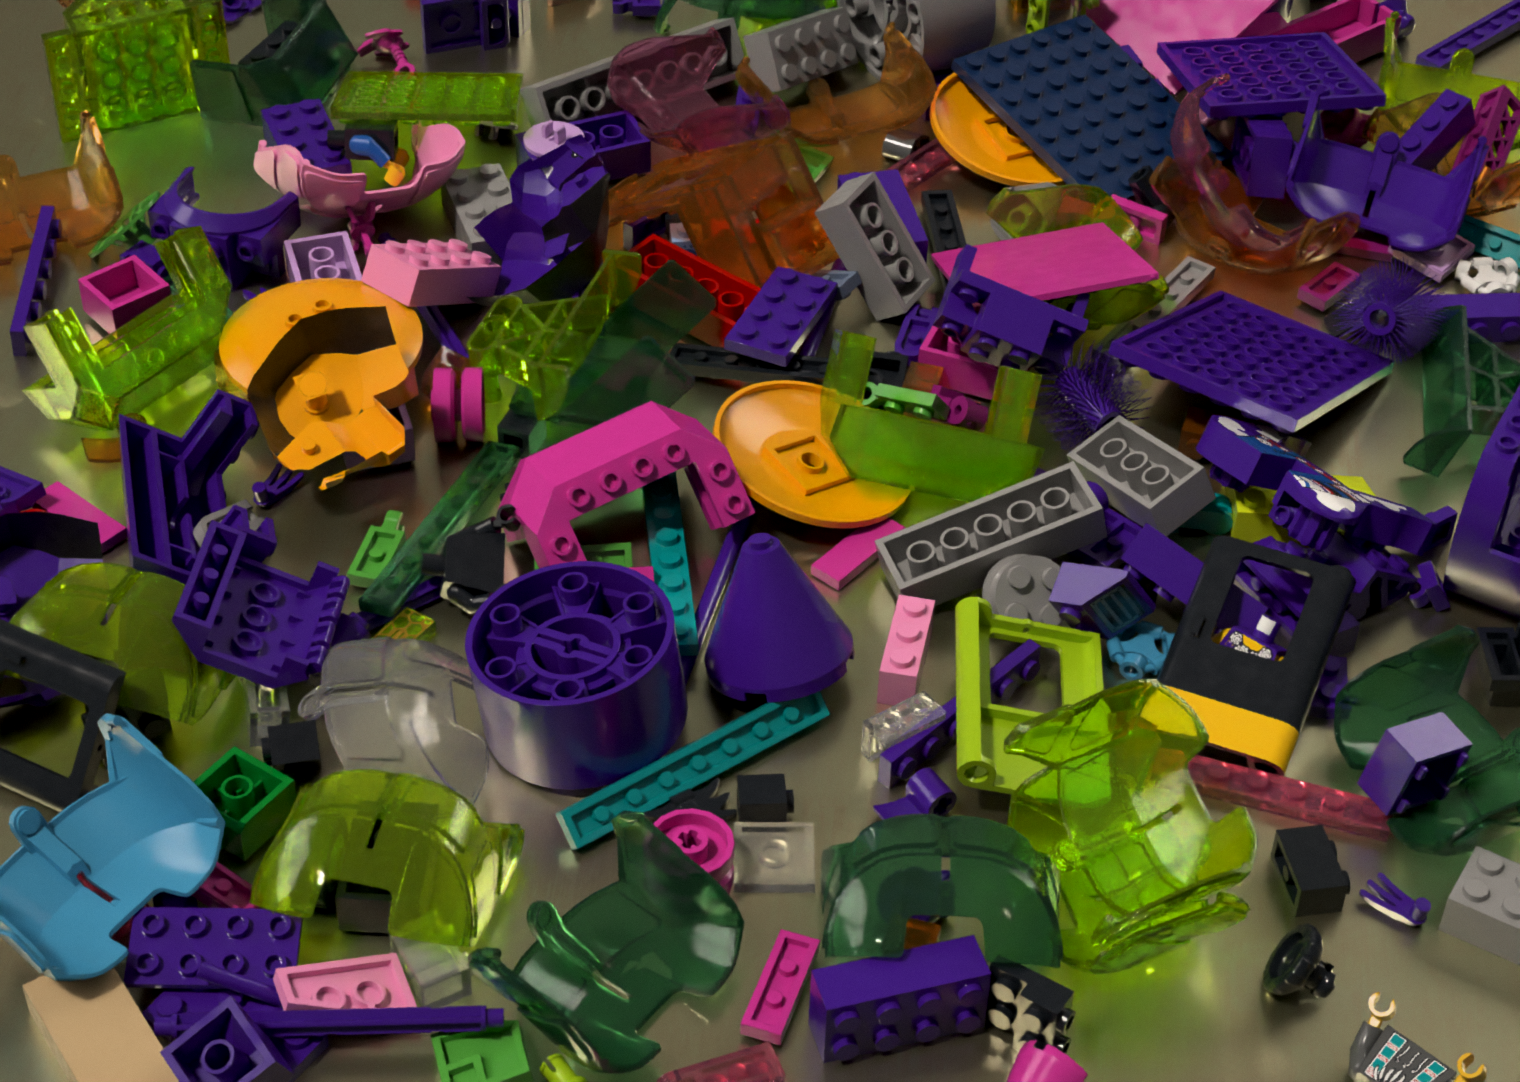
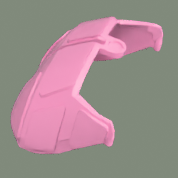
M414 120L411 129L412 150L415 156L412 179L401 187L365 191L367 176L363 172L353 174L330 172L311 165L310 161L304 159L300 151L291 145L283 144L267 147L265 140L259 141L258 150L255 152L254 169L266 183L283 195L289 191L296 194L299 199V208L307 213L324 217L345 218L349 217L345 207L350 206L354 214L359 216L366 213V207L372 201H375V213H383L416 204L437 191L452 176L462 160L466 141L461 132L450 124L442 123L422 127L419 120Z

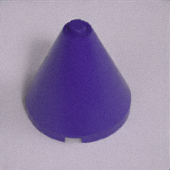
M768 533L753 534L741 547L704 655L707 678L718 692L741 701L747 700L746 693L766 694L767 703L794 700L819 692L838 681L847 672L846 662L849 658L854 659L855 657L852 633L779 539Z

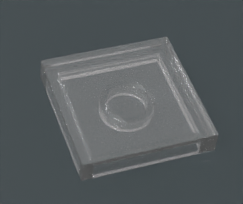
M734 822V892L815 893L813 823Z

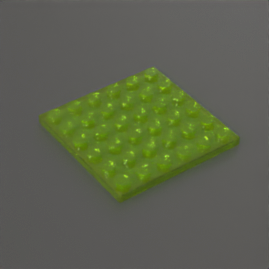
M348 71L330 106L331 119H339V123L342 124L357 123V119H368L372 124H386L388 120H400L401 124L415 125L419 123V120H431L433 125L450 124V121H462L463 125L476 126L480 125V121H493L495 126H509L511 122H517L522 96L520 88L524 86V73Z

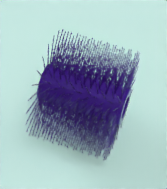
M1391 258V275L1390 270L1388 273V260L1387 269L1384 261L1383 267L1379 261V270L1376 274L1373 270L1374 267L1371 265L1370 273L1372 277L1368 274L1369 271L1363 270V273L1359 274L1361 278L1359 284L1354 283L1352 286L1347 284L1357 292L1353 290L1352 294L1347 293V296H1352L1350 298L1343 297L1350 300L1346 302L1356 306L1343 304L1350 308H1341L1356 312L1342 311V313H1356L1358 315H1338L1350 316L1345 318L1353 319L1351 323L1350 321H1345L1349 322L1345 323L1347 326H1353V328L1346 331L1344 335L1360 329L1350 336L1352 337L1366 328L1350 344L1365 335L1355 347L1360 343L1363 345L1366 341L1369 351H1371L1370 348L1372 351L1375 349L1374 358L1376 348H1378L1377 365L1381 343V362L1383 347L1385 359L1386 353L1388 358L1390 350L1392 355L1394 349L1396 352L1395 358L1398 355V349V352L1400 350L1399 355L1402 352V354L1404 353L1403 356L1407 355L1410 359L1411 354L1409 351L1410 349L1414 351L1413 346L1417 345L1419 347L1418 351H1420V348H1425V346H1422L1423 344L1428 345L1423 342L1424 340L1432 343L1431 340L1429 341L1422 337H1432L1427 335L1431 331L1428 332L1425 329L1430 325L1436 328L1439 327L1429 323L1434 321L1426 318L1439 320L1429 315L1442 316L1426 312H1436L1445 309L1428 310L1437 309L1428 307L1447 306L1430 304L1432 303L1431 301L1438 299L1428 296L1433 294V291L1435 292L1440 289V287L1420 295L1428 289L1426 288L1414 296L1417 291L1434 277L1417 287L1418 283H1421L1428 274L1417 282L1416 279L1414 281V276L1412 277L1409 271L1406 276L1405 274L1403 275L1404 269L1402 267L1399 280L1400 272L1398 271L1397 275L1396 258L1395 273L1394 268L1392 269L1393 263Z
M1073 343L1071 367L1068 364L1066 365L1065 362V365L1063 363L1065 368L1063 371L1057 365L1061 373L1057 372L1058 374L1050 371L1057 375V378H1041L1054 380V384L1030 387H1054L1036 394L1037 396L1047 395L1046 397L1054 395L1050 397V400L1042 403L1043 406L1048 404L1047 406L1050 405V407L1045 409L1046 411L1040 415H1051L1048 418L1049 420L1045 422L1047 425H1050L1048 429L1057 422L1056 424L1058 425L1054 427L1057 429L1056 434L1058 431H1064L1061 434H1063L1062 436L1065 440L1068 437L1072 438L1069 441L1071 442V448L1080 441L1083 443L1086 438L1088 439L1090 435L1092 436L1093 433H1096L1119 415L1125 419H1130L1128 421L1144 419L1126 418L1133 414L1124 415L1143 410H1126L1136 405L1137 399L1134 401L1129 400L1135 395L1134 390L1128 391L1133 386L1129 380L1130 378L1123 383L1124 375H1115L1119 371L1117 367L1120 365L1116 363L1114 367L1109 366L1107 368L1108 362L1112 360L1110 354L1108 359L1106 358L1105 361L1103 359L1099 364L1101 367L1103 366L1099 371L1097 368L1099 367L1098 362L1100 361L1101 350L1099 349L1100 352L1095 361L1089 363V360L1093 357V355L1090 357L1092 350L1090 346L1087 351L1088 360L1087 362L1085 360L1082 368H1080L1082 362L1080 363L1079 356L1076 365L1073 366Z

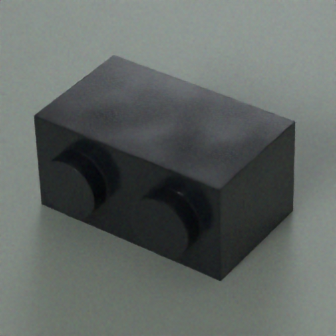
M315 720L267 726L268 737L261 738L264 763L283 774L322 769Z
M1323 825L1276 830L1270 857L1294 916L1302 917L1341 912L1345 896L1350 893V879L1348 873L1341 869L1337 860L1336 845L1333 840L1328 839Z

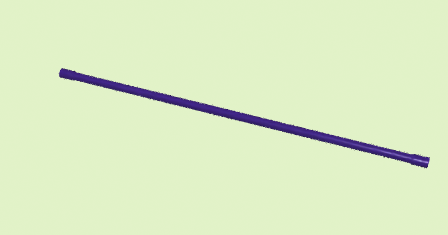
M837 254L831 270L848 271ZM831 301L804 340L798 355L816 356L837 301ZM748 495L755 511L758 502ZM753 514L730 525L695 612L699 652ZM698 655L681 656L685 686L688 683Z

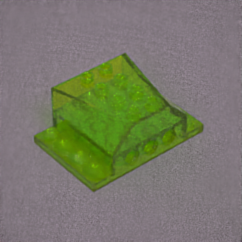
M75 0L62 13L65 29L41 34L58 133L62 143L235 103L222 0Z

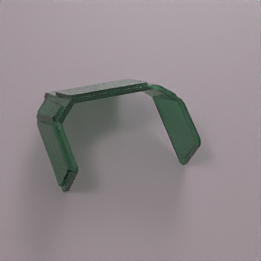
M668 260L587 336L568 361L544 358L533 350L527 359L508 407L518 415L543 418L545 421H551L556 425L586 430L650 401L670 408L694 386L695 377L668 352L716 307V298L675 260Z

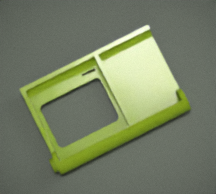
M968 597L959 601L955 608L956 755L958 780L963 785L971 788L1083 808H1098L1107 804L1111 799L1100 633L1035 622L1030 619L992 614L991 604L986 599L980 597ZM990 638L1024 643L1031 639L1041 647L1058 651L1060 655L1063 716L991 703Z

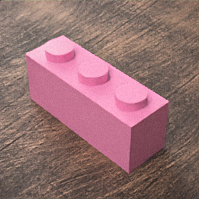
M899 594L879 670L877 703L914 709L933 631L935 600Z

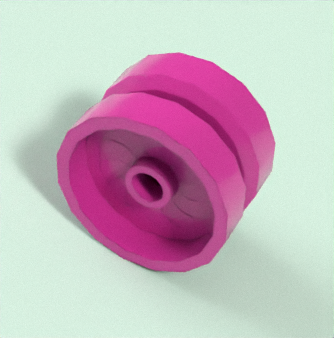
M483 367L465 368L461 376V389H457L456 373L452 368H434L433 390H431V419L433 421L436 443H454L457 438L458 421L462 422V434L467 443L485 441V383Z
M691 808L674 810L660 816L650 826L645 838V878L647 890L657 903L672 911L696 913L718 906L730 894L734 882L733 860L735 843L732 830L726 822L709 811Z

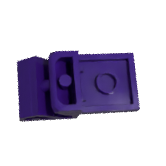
M420 0L423 49L426 54L479 45L482 46L484 51L505 48L510 42V36L520 38L531 28L530 0Z
M1340 528L1337 529L1330 545L1322 552L1311 547H1303L1294 541L1285 543L1271 540L1267 546L1274 550L1330 566L1341 565L1349 569L1352 576L1356 579V585L1346 610L1354 615L1356 619L1366 615V609L1370 607V599L1382 610L1405 597L1418 580L1408 570L1410 565L1398 555L1391 554L1385 549V545L1358 537H1351ZM1283 570L1302 590L1309 594L1313 583L1310 577Z

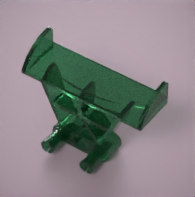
M1464 305L1443 307L1440 309L1445 310L1429 312L1442 316L1429 315L1439 320L1426 318L1434 321L1429 323L1439 327L1431 326L1439 333L1428 329L1435 334L1428 333L1434 339L1429 338L1432 343L1425 341L1428 345H1424L1425 348H1420L1423 363L1425 437L1417 441L1403 455V463L1436 477L1440 476L1470 434L1486 436L1493 434L1520 385V363L1467 327V308ZM1471 400L1475 401L1477 405H1472Z

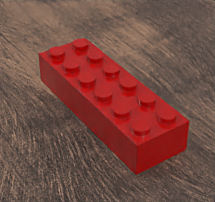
M655 234L650 235L611 262L612 294L714 347H724V338L761 289Z

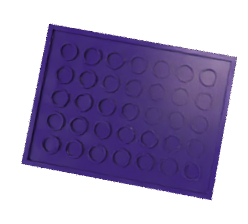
M1221 290L1113 340L1108 354L1119 358L1118 361L1125 366L1145 369L1149 371L1150 376L1159 380H1171L1178 383L1179 388L1186 392L1204 394L1210 397V401L1214 404L1232 406L1241 410L1243 416L1254 420H1265L1272 423L1274 429L1283 433H1294L1389 375L1394 366V360L1390 359L1389 363L1388 358L1385 359L1384 356H1382L1381 362V355H1378L1377 365V354L1375 353L1374 362L1372 358L1374 352L1371 354V351L1367 349L1365 351L1362 348L1357 355L1356 352L1360 347H1355L1356 345L1350 344L1347 341Z

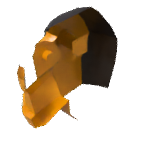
M386 306L328 310L300 319L278 341L254 374L247 389L273 459H278L290 470H310L345 451H356L365 458V461L352 468L324 478L321 486L318 487L321 490L332 488L341 483L347 474L370 466L383 467L390 465L405 452V428L388 410L399 407L419 395L414 366L408 372L397 347Z

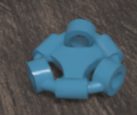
M1141 620L1140 623H1135L1113 638L1106 640L1110 660L1118 663L1121 675L1131 681L1140 680L1143 674L1147 673L1157 675L1161 670L1175 633H1167L1164 631V626ZM1136 631L1139 635L1131 639ZM1162 639L1163 653L1157 650L1155 640Z

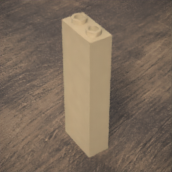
M115 968L86 980L55 981L41 975L35 980L22 985L29 1012L69 1082H179L160 1053L163 1050L162 1045Z

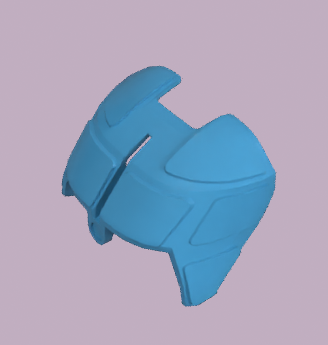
M106 713L97 722L105 740L108 783L85 794L48 823L42 814L31 806H20L14 809L9 817L11 832L21 846L0 866V937L37 972L55 981H76L94 978L121 963L129 954V950L112 940L113 934L160 892L183 897L193 895L212 873L221 849L225 820L215 805L188 776L166 760L162 752L125 718L118 715ZM80 873L87 881L112 897L113 900L109 903L80 883L76 876Z

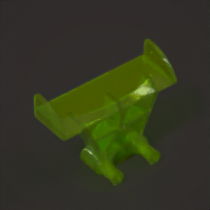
M604 249L602 251L603 264L581 297L523 304L522 299L516 296H505L497 299L466 344L471 367H483L485 403H496L503 397L498 377L501 374L532 390L537 421H543L555 414L566 399L570 387V378L589 355L613 309L626 301L638 286L642 274L641 254Z

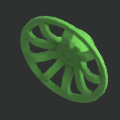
M157 190L131 208L127 214L98 240L89 251L88 256L90 258L97 256L111 244L123 245L126 250L141 240L153 244L157 238L151 237L150 228L145 224L147 222L145 213L157 201L161 193ZM129 218L130 222L125 225L124 222Z

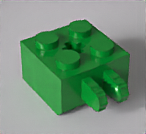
M236 746L232 747L193 781L211 800L225 820L220 851L225 849L243 861H246L299 812L294 779Z

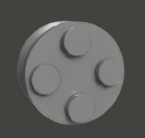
M1013 554L1004 557L994 564L988 572L982 588V598L991 604L992 614L1030 619L1035 622L1059 626L1063 619L1059 617V613L1048 600L1061 567L1051 559L1042 556Z

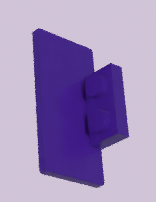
M142 907L133 915L124 984L128 988L227 989L196 978L198 968L203 961L275 987L273 976L277 968L298 966L303 924L302 910Z

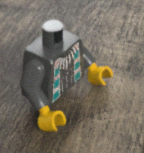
M1376 992L1370 997L1369 1009L1371 1017L1368 1022L1363 1021L1350 1047L1348 1074L1354 1082L1485 1081L1487 1069L1484 1064L1475 1073H1466L1467 1067L1475 1059L1472 1053H1465L1459 1058L1457 1068L1460 1074L1455 1079L1456 1071L1389 1025L1384 1030L1381 1029L1380 1026L1383 1021H1388L1394 1017L1396 1012L1394 999L1392 1000L1388 1011L1381 1013L1374 1009L1379 1001L1380 992Z

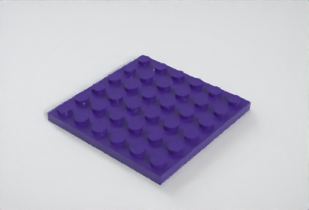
M1325 32L1158 42L1157 44L1158 56L1205 114L1213 120H1226L1231 116L1250 119L1260 114L1280 117L1290 112L1305 114L1311 90L1316 91L1318 85L1325 87V91L1320 97L1319 111L1328 110L1339 113L1350 108L1369 111L1373 110L1374 107L1385 106L1386 94Z

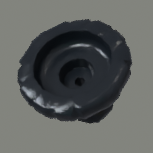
M1309 923L1298 925L1280 940L1263 972V983L1267 991L1275 995H1286L1304 986L1315 997L1326 998L1335 989L1334 980L1336 975L1332 970L1334 966L1321 960L1323 941L1316 927Z

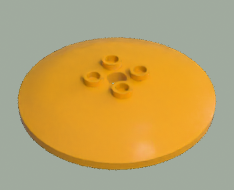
M955 72L939 84L930 105L931 126L943 148L959 163L987 179L1010 186L1051 182L1058 187L1067 185Z
M344 278L307 279L272 288L243 304L228 319L221 332L219 354L222 367L228 378L240 390L248 394L247 389L254 374L278 341L300 319L328 310L386 306L397 347L409 372L418 363L423 350L422 324L412 307L398 302L362 281Z
M774 380L752 384L740 389L727 398L720 407L713 425L712 434L726 446L747 495L770 510L802 523L841 529L865 527L888 519L902 508L914 484V462L910 450L896 429L869 406H864L859 400L825 386L791 380Z

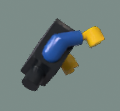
M398 119L348 120L345 130H328L327 132L328 148H345L346 159L374 161L380 168L383 166L388 170L384 176L386 182L395 187L401 183L410 157L404 148L398 146Z

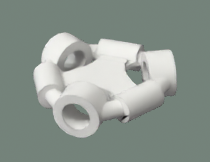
M1492 257L1471 258L1470 261L1460 259L1454 277L1455 280L1461 281L1460 285L1473 294L1515 293L1520 282V276L1517 274V263L1510 257H1505L1499 261L1493 260ZM1470 270H1477L1478 274L1474 278L1469 276Z

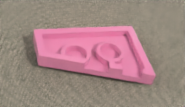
M397 953L277 968L273 976V982L283 1010L417 1007Z

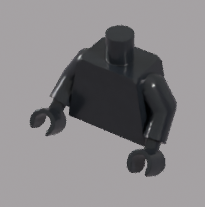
M505 504L498 509L496 518L492 516L453 533V535L447 536L441 555L422 553L420 575L440 577V596L448 599L467 614H475L490 595L505 585V533H501V528H505L510 532H515L519 529L520 522L516 518L508 520L516 508L511 504Z

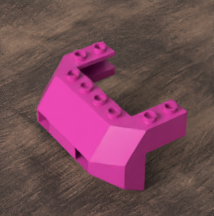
M653 401L644 403L521 459L499 506L500 508L505 504H511L516 508L508 520L516 518L520 522V527L515 532L507 531L504 528L507 543L526 539L539 569L560 563L587 561L569 520L681 468H684L711 530L720 527L725 528L754 514L755 511L726 446L697 419Z

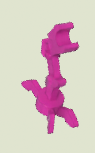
M375 201L369 202L366 207V213L359 216L354 214L350 206L345 207L351 219L348 223V229L351 235L350 241L353 250L357 251L359 243L362 241L366 260L371 244H376L372 238L375 234L372 222L375 218Z

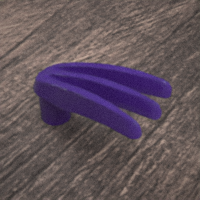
M276 464L265 482L253 484L254 502L260 507H268L276 503L299 484L304 477V473L299 472L287 482L293 473L288 468L277 480L282 464Z
M1378 873L1377 878L1385 890L1373 880L1369 879L1367 881V886L1377 897L1364 889H1361L1359 892L1360 897L1371 906L1410 926H1418L1425 923L1426 915L1431 909L1429 900L1421 897L1414 901L1396 887L1383 873Z

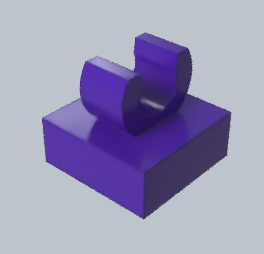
M1431 560L1417 565L1421 578H1417L1418 580L1409 591L1411 594L1409 598L1413 606L1420 608L1431 601L1436 612L1450 608L1447 594L1443 590V582Z

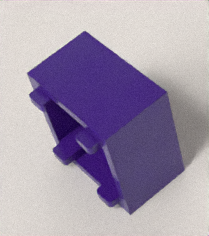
M1443 712L1388 728L1384 732L1357 784L1386 816L1403 813L1407 809L1437 799H1445L1450 791L1448 787L1458 769L1465 766L1469 756L1467 754L1473 744Z

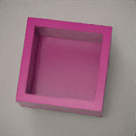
M132 255L78 279L83 310L116 341L129 338L127 334L128 324L137 315L147 314L150 317H154L173 308L170 285L136 255Z

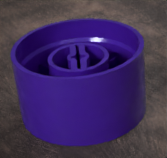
M595 561L567 562L546 566L521 575L499 588L485 600L470 621L465 638V652L486 741L494 758L502 767L516 777L535 785L554 789L575 790L610 785L659 760L668 752L680 736L687 718L688 699L674 614L665 593L645 575L624 566Z

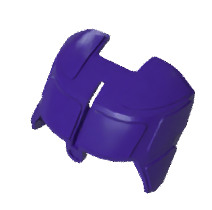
M1318 85L1316 91L1311 90L1302 125L1304 130L1300 141L1296 144L1285 177L1287 178L1286 190L1298 210L1309 220L1325 228L1333 226L1335 221H1342L1383 234L1388 237L1391 249L1402 252L1429 251L1453 240L1456 233L1460 231L1471 200L1469 194L1472 184L1476 182L1489 149V145L1486 144L1487 138L1480 136L1472 153L1449 174L1442 176L1418 166L1396 160L1401 140L1398 134L1393 131H1386L1379 136L1373 152L1325 139L1319 111L1320 97L1324 93L1325 87ZM1370 190L1376 191L1369 216H1362Z

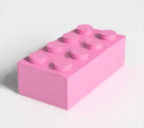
M429 239L428 243L416 240H408L407 243L387 240L386 244H371L361 281L408 307L469 304L475 302L467 297H492L494 295L502 266L492 262L490 255L479 251H471L467 248V243L457 239H449V242Z

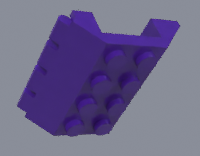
M211 520L171 620L197 661L271 689L309 680L310 674L322 672L328 655L327 649L330 648L344 605L343 601H345L350 586V579L343 575L337 576L339 568L318 561L310 581L239 555L247 533Z

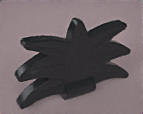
M716 778L700 790L692 791L688 788L669 797L668 804L643 812L642 820L655 822L660 816L674 810L694 808L709 811L726 822L736 818L737 810H723L730 800L729 792L714 797L719 787V778Z

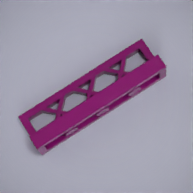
M1505 84L1480 95L1474 110L1476 123L1465 134L1452 167L1453 170L1464 161L1474 150L1478 143V138L1485 136L1489 149L1476 181L1487 193L1496 190L1520 126V101ZM1507 105L1513 110L1512 117L1509 115ZM1500 123H1502V127H1503V131H1504V135H1505L1504 137H1502V134H1501V130H1500V126H1499ZM1493 143H1494L1495 150H1496V154H1497V157H1496V158L1494 157V153H1493V149H1492V144H1493ZM1485 164L1487 165L1489 177L1483 171Z

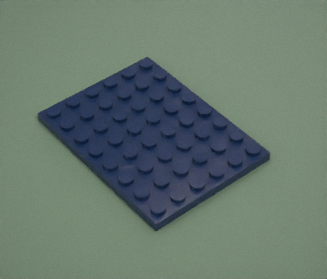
M1085 14L953 59L951 69L1082 199L1107 205V200L1115 194L1137 202L1140 199L1130 187L1128 179L1133 173L1144 166L1149 165L1165 187L1170 189L1231 165L1232 157L1235 156Z

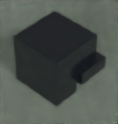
M1518 622L1516 632L1514 628L1477 627L1474 635L1479 654L1477 667L1488 705L1520 707V622Z

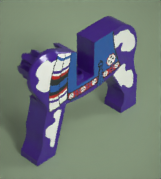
M1222 415L1211 416L1196 446L1197 452L1213 463L1210 469V478L1218 481L1222 486L1234 489L1239 493L1244 492L1249 486L1277 490L1272 500L1274 505L1268 516L1276 524L1288 530V535L1299 541L1301 545L1322 552L1330 545L1339 527L1351 537H1358L1423 556L1438 527V524L1414 508L1348 488L1336 478L1305 459L1312 443L1296 432L1283 433L1274 429L1272 424L1259 421L1245 422Z

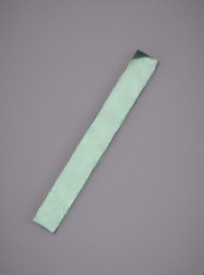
M488 441L359 598V609L361 611L393 618L426 576L420 575L422 553L441 555L446 537L462 530L520 458L519 447L494 441Z

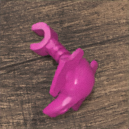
M384 28L366 33L365 37L368 40L364 41L357 50L360 57L374 50H377L374 53L378 57L393 56L397 63V67L394 70L396 79L401 81L403 75L409 73L407 78L410 84L414 85L418 80V73L415 67L408 62L403 52L410 45L408 42L403 43V39L400 36L403 34L402 30Z

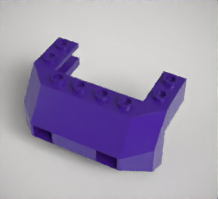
M217 389L182 438L119 414L123 495L133 595H182L200 547L196 544L193 529L204 516L226 507V492L223 487L222 474L230 463L234 464L237 461L242 447L248 439H253L258 431L259 421L251 402ZM233 505L220 523L247 533L239 555L262 563L266 557H270L274 553L278 540L275 536L273 519L266 517L256 531L251 530L247 509Z

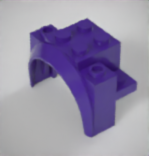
M192 166L186 167L168 190L147 211L151 237L167 241L168 248L173 250L177 277L231 292L240 285L251 271L281 278L286 272L283 250L284 240H288L301 226L299 199L296 194L290 191L273 204L247 213L222 214L192 207L200 199L199 193H196L192 172L195 169Z
M966 244L956 257L933 326L940 328L943 334L957 338L962 344L960 351L967 353L972 360L997 366L1006 374H1019L1022 376L1029 368L1034 367V370L1042 375L1057 376L1050 371L1058 374L1057 372L1060 373L1061 370L1057 365L1062 370L1064 369L1063 363L1064 365L1065 362L1066 365L1072 351V343L1074 345L1086 331L1089 320L1083 318L1090 295L1087 293L1077 294L1075 302L1069 303L1066 310L1058 308L971 272L970 268L977 248ZM972 303L981 304L978 315L974 310Z

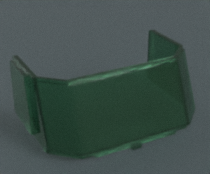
M261 0L268 35L284 21H293L298 24L270 58L248 65L193 59L190 62V69L201 117L207 120L263 127L262 109L271 108L274 105L298 103L305 99H320L323 105L329 96L332 97L336 92V86L349 71L350 65L358 53L326 1Z

